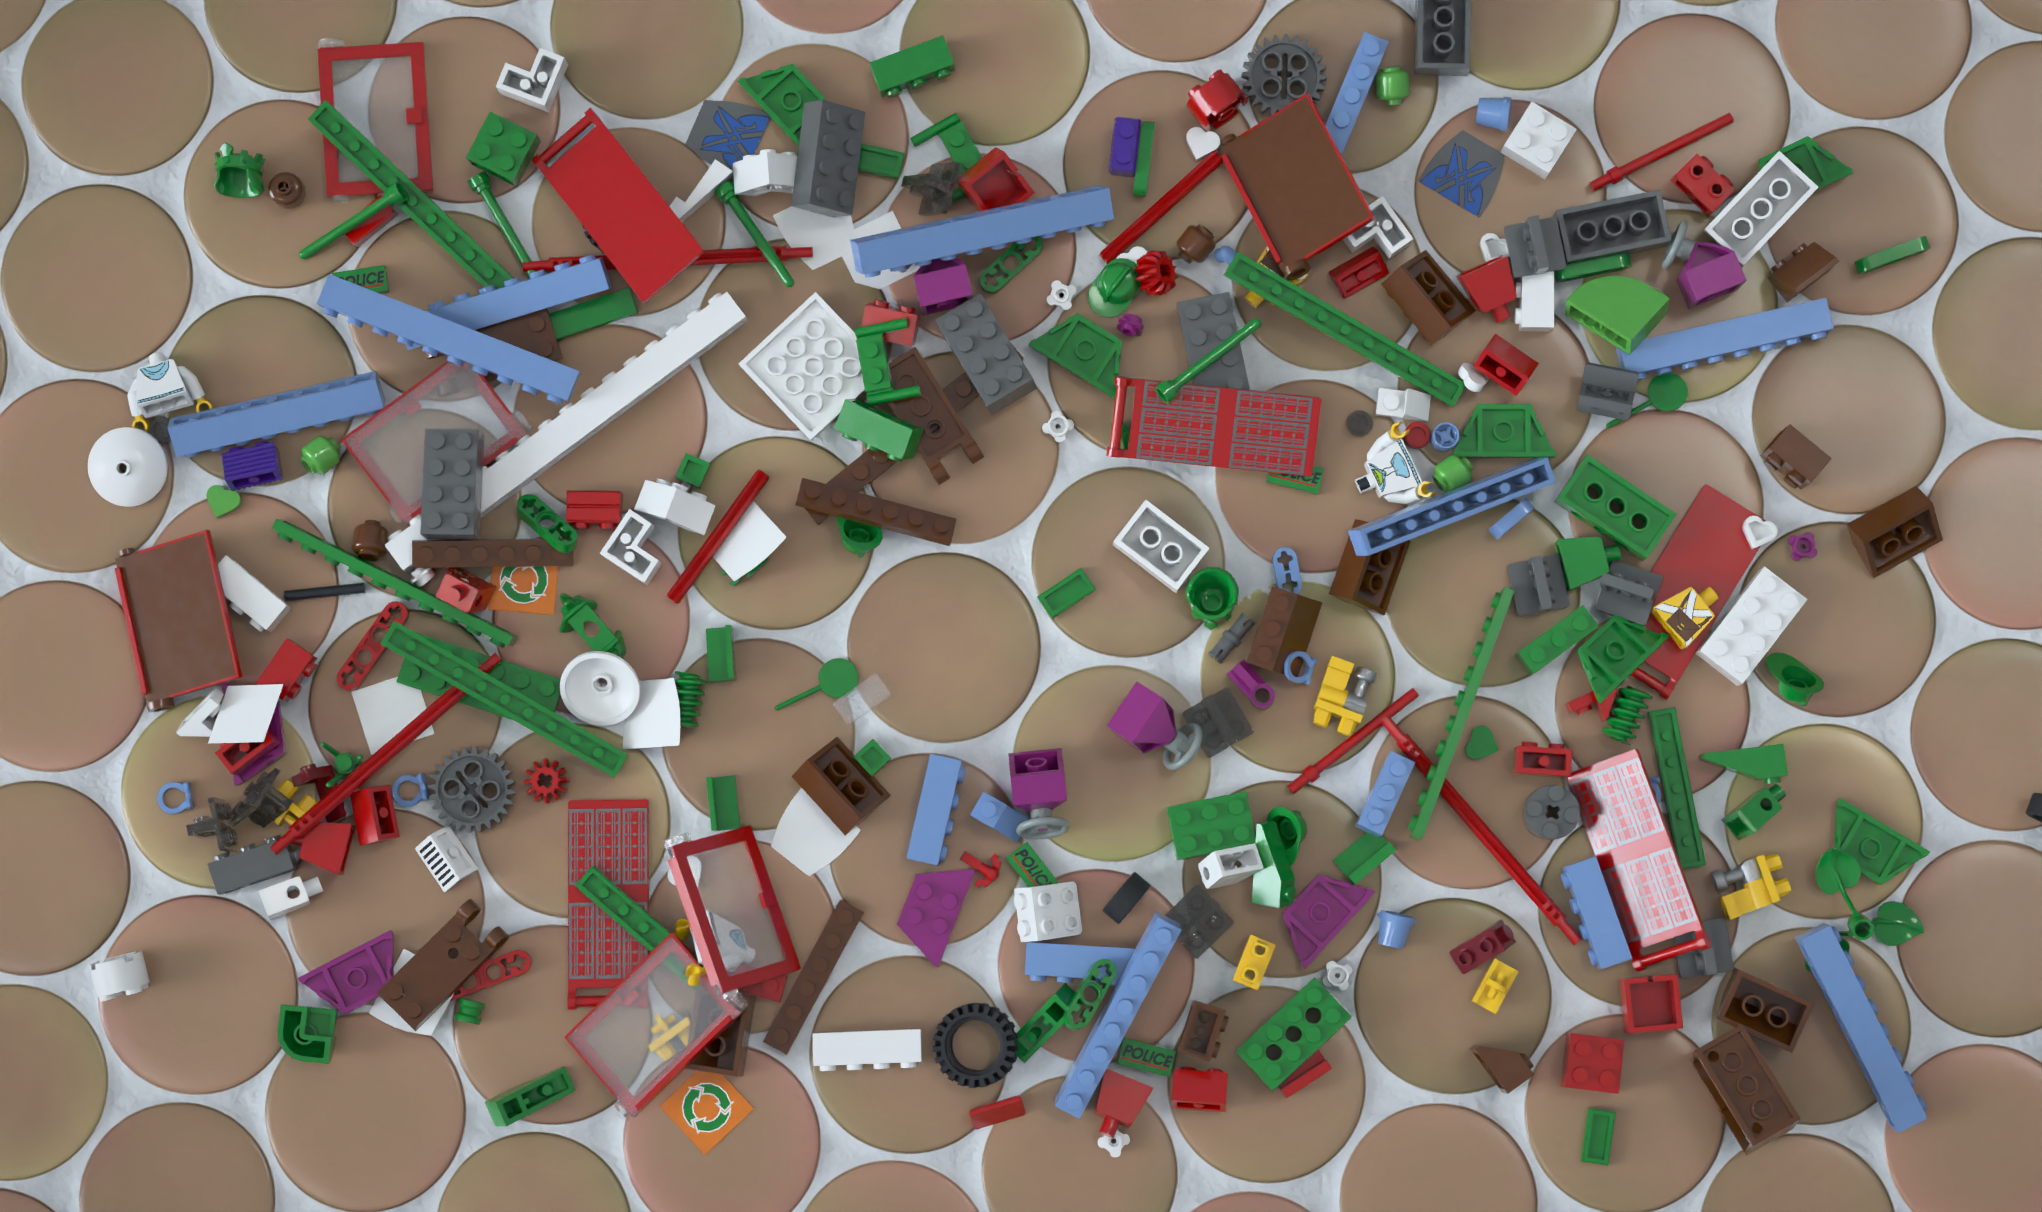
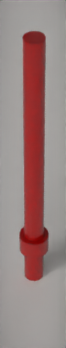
M1728 113L1619 168L1615 166L1607 170V174L1589 182L1590 188L1594 192L1610 183L1614 185L1622 181L1623 177L1733 123L1734 119Z
M1413 688L1410 689L1316 764L1307 766L1302 770V775L1287 785L1291 793L1295 794L1307 783L1316 781L1320 777L1319 774L1382 726L1381 720L1387 715L1392 718L1419 697L1418 693Z

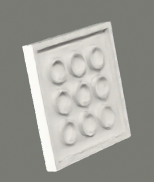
M816 292L739 363V366L810 441L816 438L839 416L845 399H857L865 392L856 335Z

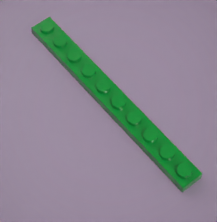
M325 100L308 118L326 138L383 192L386 191L388 186L398 182L408 197L405 202L398 206L482 286L494 285V288L498 289L505 286L504 281L513 279L496 260L328 101Z
M1240 252L1235 253L1223 275L1450 407H1454L1465 388V384L1461 380Z
M276 519L272 526V529L278 531L277 536L288 542H292L294 539L302 543L300 548L312 554L318 551L326 555L324 560L336 566L342 563L349 567L348 572L362 578L363 575L373 578L372 584L382 589H386L389 586L396 590V596L407 601L413 598L420 602V608L431 613L435 609L443 613L442 618L456 625L459 621L467 625V631L477 636H481V633L491 637V643L501 648H504L505 645L513 646L518 637L473 613H466L437 598L436 595L368 561L362 560L358 556L283 519Z
M1504 587L1500 593L1496 592L1492 599L1490 607L1494 608L1491 618L1486 617L1481 631L1485 632L1482 642L1477 641L1472 656L1476 657L1473 667L1468 665L1463 680L1467 682L1464 691L1459 690L1454 705L1458 706L1455 716L1450 715L1444 730L1449 732L1446 740H1440L1435 755H1438L1439 759L1436 766L1432 764L1428 771L1426 779L1430 783L1427 791L1422 789L1417 804L1421 807L1418 815L1413 814L1407 828L1411 830L1409 838L1420 841L1424 836L1515 590Z
M393 621L380 643L614 778L628 756L625 752L396 621Z

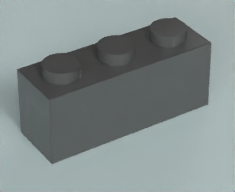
M280 835L265 839L266 844L258 847L255 844L239 848L240 853L230 856L229 852L214 856L215 861L208 863V868L216 893L224 895L298 870L299 867L291 844L276 855L270 849V846L281 838Z

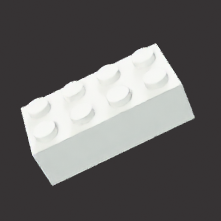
M1779 151L1704 229V232L1718 245L1735 251L1740 266L1743 267L1813 194L1818 186Z
M1763 567L1758 570L1695 654L1736 686L1741 685L1808 599L1769 569Z

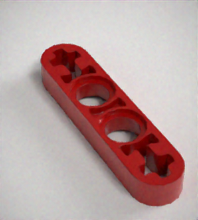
M393 601L385 606L337 674V683L342 689L347 691L357 690L388 649L375 641L374 632L379 628L389 630L390 627L383 624L382 621L384 619L388 622L391 620L393 615L390 611L392 608L396 610L399 607L402 608L400 610V613L403 615L402 618H395L393 621L404 626L409 618V610L403 603ZM362 650H369L372 653V660L366 665L361 664L358 660V655ZM353 662L357 667L364 669L362 674L360 671H356L353 676L356 680L354 684L348 683L345 685L346 679L344 675L346 673L352 674L355 668L350 666Z
M516 950L486 961L473 974L476 978V985L472 989H466L462 985L459 988L461 993L457 994L456 991L450 1002L525 974L532 966L530 954L526 951ZM516 955H519L520 958H526L522 970L519 967L509 968L511 974L507 975V967L502 960L506 959V963L509 964L516 961ZM492 964L499 965L502 971L501 976L495 980L487 975V969Z

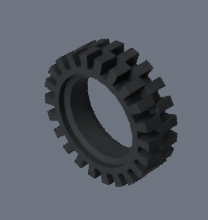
M970 1003L953 1009L952 1012L942 1018L943 1021L936 1028L938 1029L937 1034H934L935 1046H933V1052H936L937 1057L935 1061L941 1065V1072L943 1074L946 1073L949 1076V1080L958 1082L957 1085L982 1088L996 1083L1011 1071L1012 1065L1018 1057L1016 1053L1019 1050V1044H1017L1019 1037L1018 1032L1015 1033L1014 1023L1007 1019L1009 1016L1006 1013H1001L999 1008L991 1007L986 1003ZM967 1021H983L989 1024L998 1035L1000 1051L997 1059L989 1068L971 1070L958 1062L954 1055L952 1047L954 1034Z

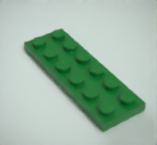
M419 634L476 668L490 657ZM406 658L403 660L396 681L397 683L437 696L443 695L453 686ZM503 660L487 673L551 711L556 712L561 697V679ZM469 694L459 701V703L511 719Z

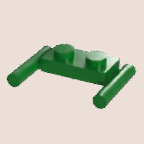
M956 112L910 138L914 147L939 135L961 175L982 159L981 154ZM959 187L945 195L944 199L949 206L966 195Z
M907 317L855 328L861 372L869 406L921 395L919 385L893 390L883 333L909 328Z

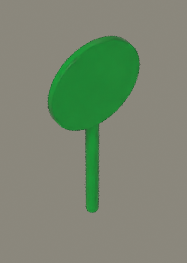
M1673 373L1656 376L1648 386L1647 394L1649 400L1632 409L1630 416L1650 405L1666 412L1679 409L1687 399L1688 389L1686 383L1681 377ZM1614 419L1607 423L1606 427L1610 428L1623 420Z
M831 659L822 666L819 672L820 685L776 705L775 710L778 711L819 690H823L827 695L834 698H844L850 695L857 687L859 678L857 669L846 659Z

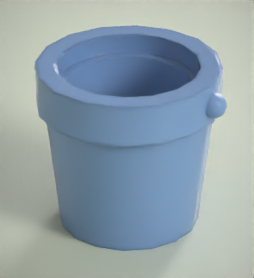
M1512 97L1479 98L1476 124L1507 132Z
M1381 910L1377 914L1380 919L1378 943L1404 949L1411 927L1416 924L1415 918L1397 912Z

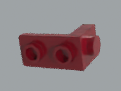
M309 764L301 767V772L291 777L294 787L315 783L320 800L338 785L336 783L331 787L326 786L335 777L332 765L316 767V764ZM344 802L339 804L325 817L327 822L331 823L346 816Z
M1501 919L1482 933L1452 949L1450 955L1461 973L1466 974L1504 952L1516 941L1513 938V932L1510 927L1505 925Z

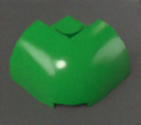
M281 1004L277 1032L278 1042L284 1052L295 1060L329 1064L335 1048L338 1010Z

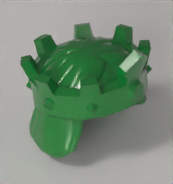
M227 142L224 143L220 148L223 156H220L219 152L214 154L217 178L214 182L215 191L224 196L251 198L262 195L265 189L261 176L263 175V165L266 159L262 158L263 155L260 153H256L253 158L251 155H248L247 150H241V153H233V146Z
M1206 567L1205 570L1201 569L1189 580L1188 586H1186L1187 603L1190 604L1192 610L1191 615L1195 620L1199 618L1205 621L1204 626L1212 630L1218 626L1219 621L1224 619L1228 621L1232 617L1231 613L1235 605H1238L1237 598L1239 596V588L1235 578L1228 571L1219 567Z

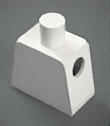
M1255 843L1214 851L1198 864L1202 882L1207 889L1236 884L1264 869ZM1236 861H1240L1242 866L1237 868V865L1235 866Z
M300 876L259 890L270 920L311 904L308 897L323 892L318 876L302 882ZM296 889L300 892L297 898L290 899L288 897L289 892Z

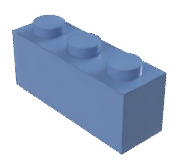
M1390 751L1354 827L1377 838L1382 836L1415 765L1414 761Z

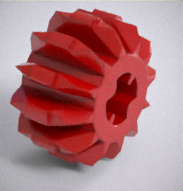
M1150 251L1137 260L1138 266L1134 269L1138 274L1135 280L1141 283L1140 290H1145L1147 295L1160 296L1167 294V292L1174 288L1178 275L1175 273L1177 266L1172 264L1173 257H1168L1165 251Z
M544 758L542 761L543 767L535 761L533 766L536 771L526 770V774L532 776V779H525L523 783L525 785H532L526 791L528 795L537 792L534 801L539 802L544 795L545 804H550L551 795L556 801L561 799L557 793L558 790L567 793L568 789L562 787L561 784L569 783L570 779L567 777L561 778L567 772V769L563 767L557 770L559 766L558 761L554 760L550 766L549 759ZM544 775L553 778V781H549L552 783L550 787L541 786V781H544L541 778Z

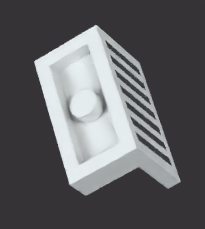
M445 826L430 834L415 848L444 893L451 889L458 881L478 870L449 826Z

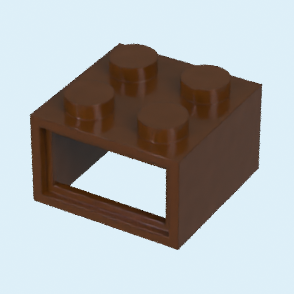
M1791 424L1780 431L1760 455L1765 459L1763 463L1774 472L1778 470L1785 476L1784 481L1795 489L1797 487L1803 489L1812 483L1832 459Z
M1193 1000L1177 1052L1210 1062L1211 1057L1216 1059L1221 1044L1216 1042L1219 1031L1225 1032L1229 1017L1224 1016L1226 1010ZM1202 1012H1206L1209 1015V1019L1205 1023L1200 1022L1198 1018ZM1202 1026L1204 1033L1201 1035L1196 1034L1195 1028ZM1193 1038L1200 1040L1201 1045L1198 1048L1191 1047L1190 1041Z

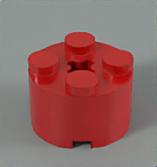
M1221 69L1214 72L1209 77V81L1203 86L1200 84L1196 85L1187 94L1190 97L1187 107L1207 132L1210 131V126H1213L1216 130L1228 123L1239 113L1236 108L1240 104L1245 106L1248 102V98L1232 77Z

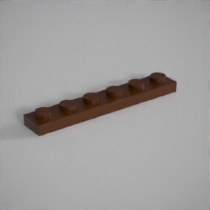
M806 478L801 480L795 504L803 508L950 546L956 524V518Z
M544 539L412 540V568L574 566V551L569 553L558 552Z
M842 900L839 901L766 1035L764 1043L786 1055L788 1054L862 918L863 911Z

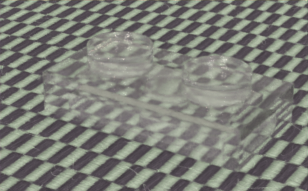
M875 673L833 702V705L846 724L850 725L892 695L878 674Z

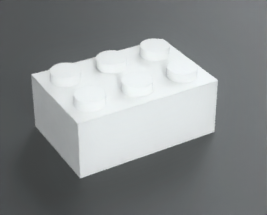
M1147 500L1143 502L1113 541L1114 547L1175 593L1178 592L1209 551V547Z

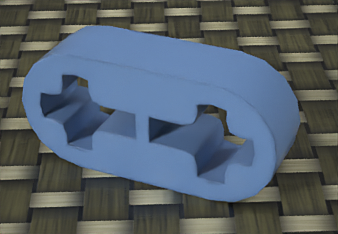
M1525 498L1489 529V532L1496 540L1499 539L1535 507Z
M1282 547L1274 553L1272 558L1277 588L1283 589L1282 585L1286 583L1285 575L1290 574L1291 582H1296L1297 587L1293 588L1292 593L1298 594L1302 588L1297 556L1292 549ZM1283 552L1286 553L1287 557L1291 556L1292 561L1288 562L1289 571H1284L1283 563H1278L1277 561Z

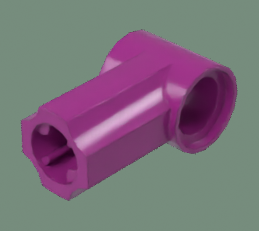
M1243 659L1227 676L1245 694L1255 708L1266 710L1274 702V690ZM1260 690H1265L1269 693L1270 700L1263 704L1259 703L1255 699V694Z

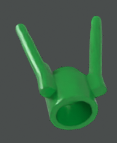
M324 741L320 743L325 750L336 757L334 765L339 772L337 776L326 784L327 787H331L338 781L345 779L346 775L355 771L358 768V764L363 762V755L361 754L356 758L350 753H341Z

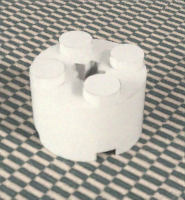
M142 951L110 957L102 963L97 961L89 964L97 997L99 996L100 1002L116 998V996L123 994V991H125L126 995L141 992L142 989L149 988L148 983H150Z

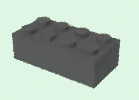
M1415 0L1414 75L1467 76L1470 70L1471 0Z
M826 100L804 103L792 207L833 218L853 214L865 120L864 111Z
M1661 190L1559 209L1552 216L1557 218L1566 264L1622 253L1633 254L1667 247L1672 241Z
M1229 292L1177 302L1176 310L1188 367L1190 368L1236 333L1237 326ZM1240 343L1191 380L1192 384L1250 390Z
M981 293L935 320L940 332L991 415L1037 389L1034 379Z
M425 428L420 534L426 539L480 540L484 435L479 429Z

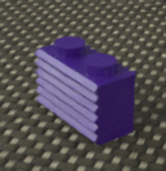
M1115 118L1109 173L1111 175L1135 177L1141 126L1140 119Z
M260 441L255 446L248 448L233 447L229 452L221 454L224 478L231 491L283 480L280 454L274 442Z

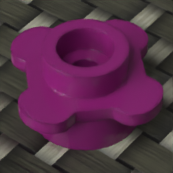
M1126 313L1119 318L1118 322L1120 324H1117L1116 328L1124 335L1130 337L1141 336L1142 331L1140 330H1143L1144 325L1142 324L1143 320L1139 316Z
M1806 532L1798 537L1795 535L1789 537L1788 544L1792 548L1791 558L1793 560L1800 561L1804 557L1814 558L1817 555L1814 535L1812 533ZM1801 544L1805 545L1804 549L1800 548Z

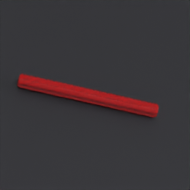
M1215 151L1208 155L1100 252L1101 259L1107 264L1115 260L1118 255L1124 252L1220 166L1223 161L1221 156Z
M758 469L668 592L667 597L671 601L678 604L686 595L769 480V476Z

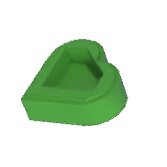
M220 485L211 486L206 494L216 518L237 510L242 504V497L238 492L231 491L230 489L226 490Z

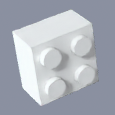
M1531 102L1503 146L1501 153L1545 180L1577 129L1534 102Z

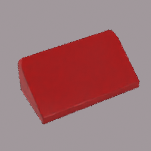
M382 195L378 196L375 200H373V201H372L370 204H368L366 207H368L369 205H371L372 203H374L375 201H377L378 199H380V198L383 197V196H382ZM389 205L345 235L358 248L398 215Z
M1370 247L1328 273L1342 298L1346 299L1388 275L1389 271L1380 252L1375 247Z
M1019 1095L969 1110V1116L974 1129L984 1128L1025 1115L1024 1105Z

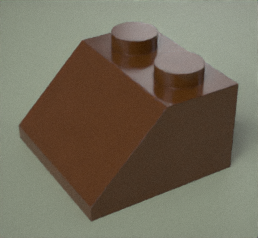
M1815 242L1811 243L1808 247L1803 243L1792 252L1794 257L1786 263L1782 259L1771 268L1774 273L1768 279L1788 303L1831 270L1839 260Z
M1476 1045L1470 1048L1503 1093L1509 1094L1534 1075L1531 1071L1534 1065L1525 1054Z

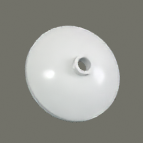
M122 427L105 433L96 441L88 458V474L93 487L105 500L115 505L132 507L150 501L161 491L168 474V462L163 447L155 437L138 428ZM121 463L127 466L125 473H122L119 469Z
M591 651L575 657L566 666L560 680V693L567 709L578 719L592 725L607 726L619 723L631 715L639 701L640 683L634 669L621 657L609 652ZM604 678L607 680V683H602L599 679Z

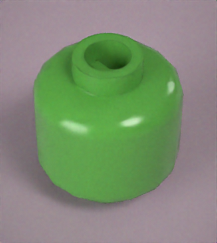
M1401 66L1380 68L1381 72L1375 76L1377 98L1379 100H1386V105L1402 104V98H1406L1410 94L1408 72L1401 70Z
M317 436L301 449L302 457L300 461L311 474L324 475L340 462L338 451L341 448L333 438L326 439L323 436Z
M1451 454L1434 467L1432 478L1437 487L1445 493L1469 484L1472 481L1470 471L1473 470V467L1466 457L1460 458L1457 455Z

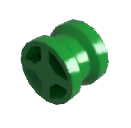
M459 998L458 1004L460 1008L459 1012L455 1013L454 1019L480 1025L482 1020L480 1013L484 1010L485 1003Z

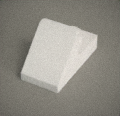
M1379 388L1375 416L1428 422L1431 395L1409 388L1406 391Z
M215 688L181 722L176 733L179 736L210 737L216 721L214 716L220 710V702L224 693Z

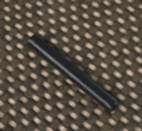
M365 583L287 590L284 591L285 601L361 594L365 593L366 589Z

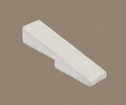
M715 159L686 202L676 196L670 208L683 223L715 194L714 192L718 186L733 178V171Z

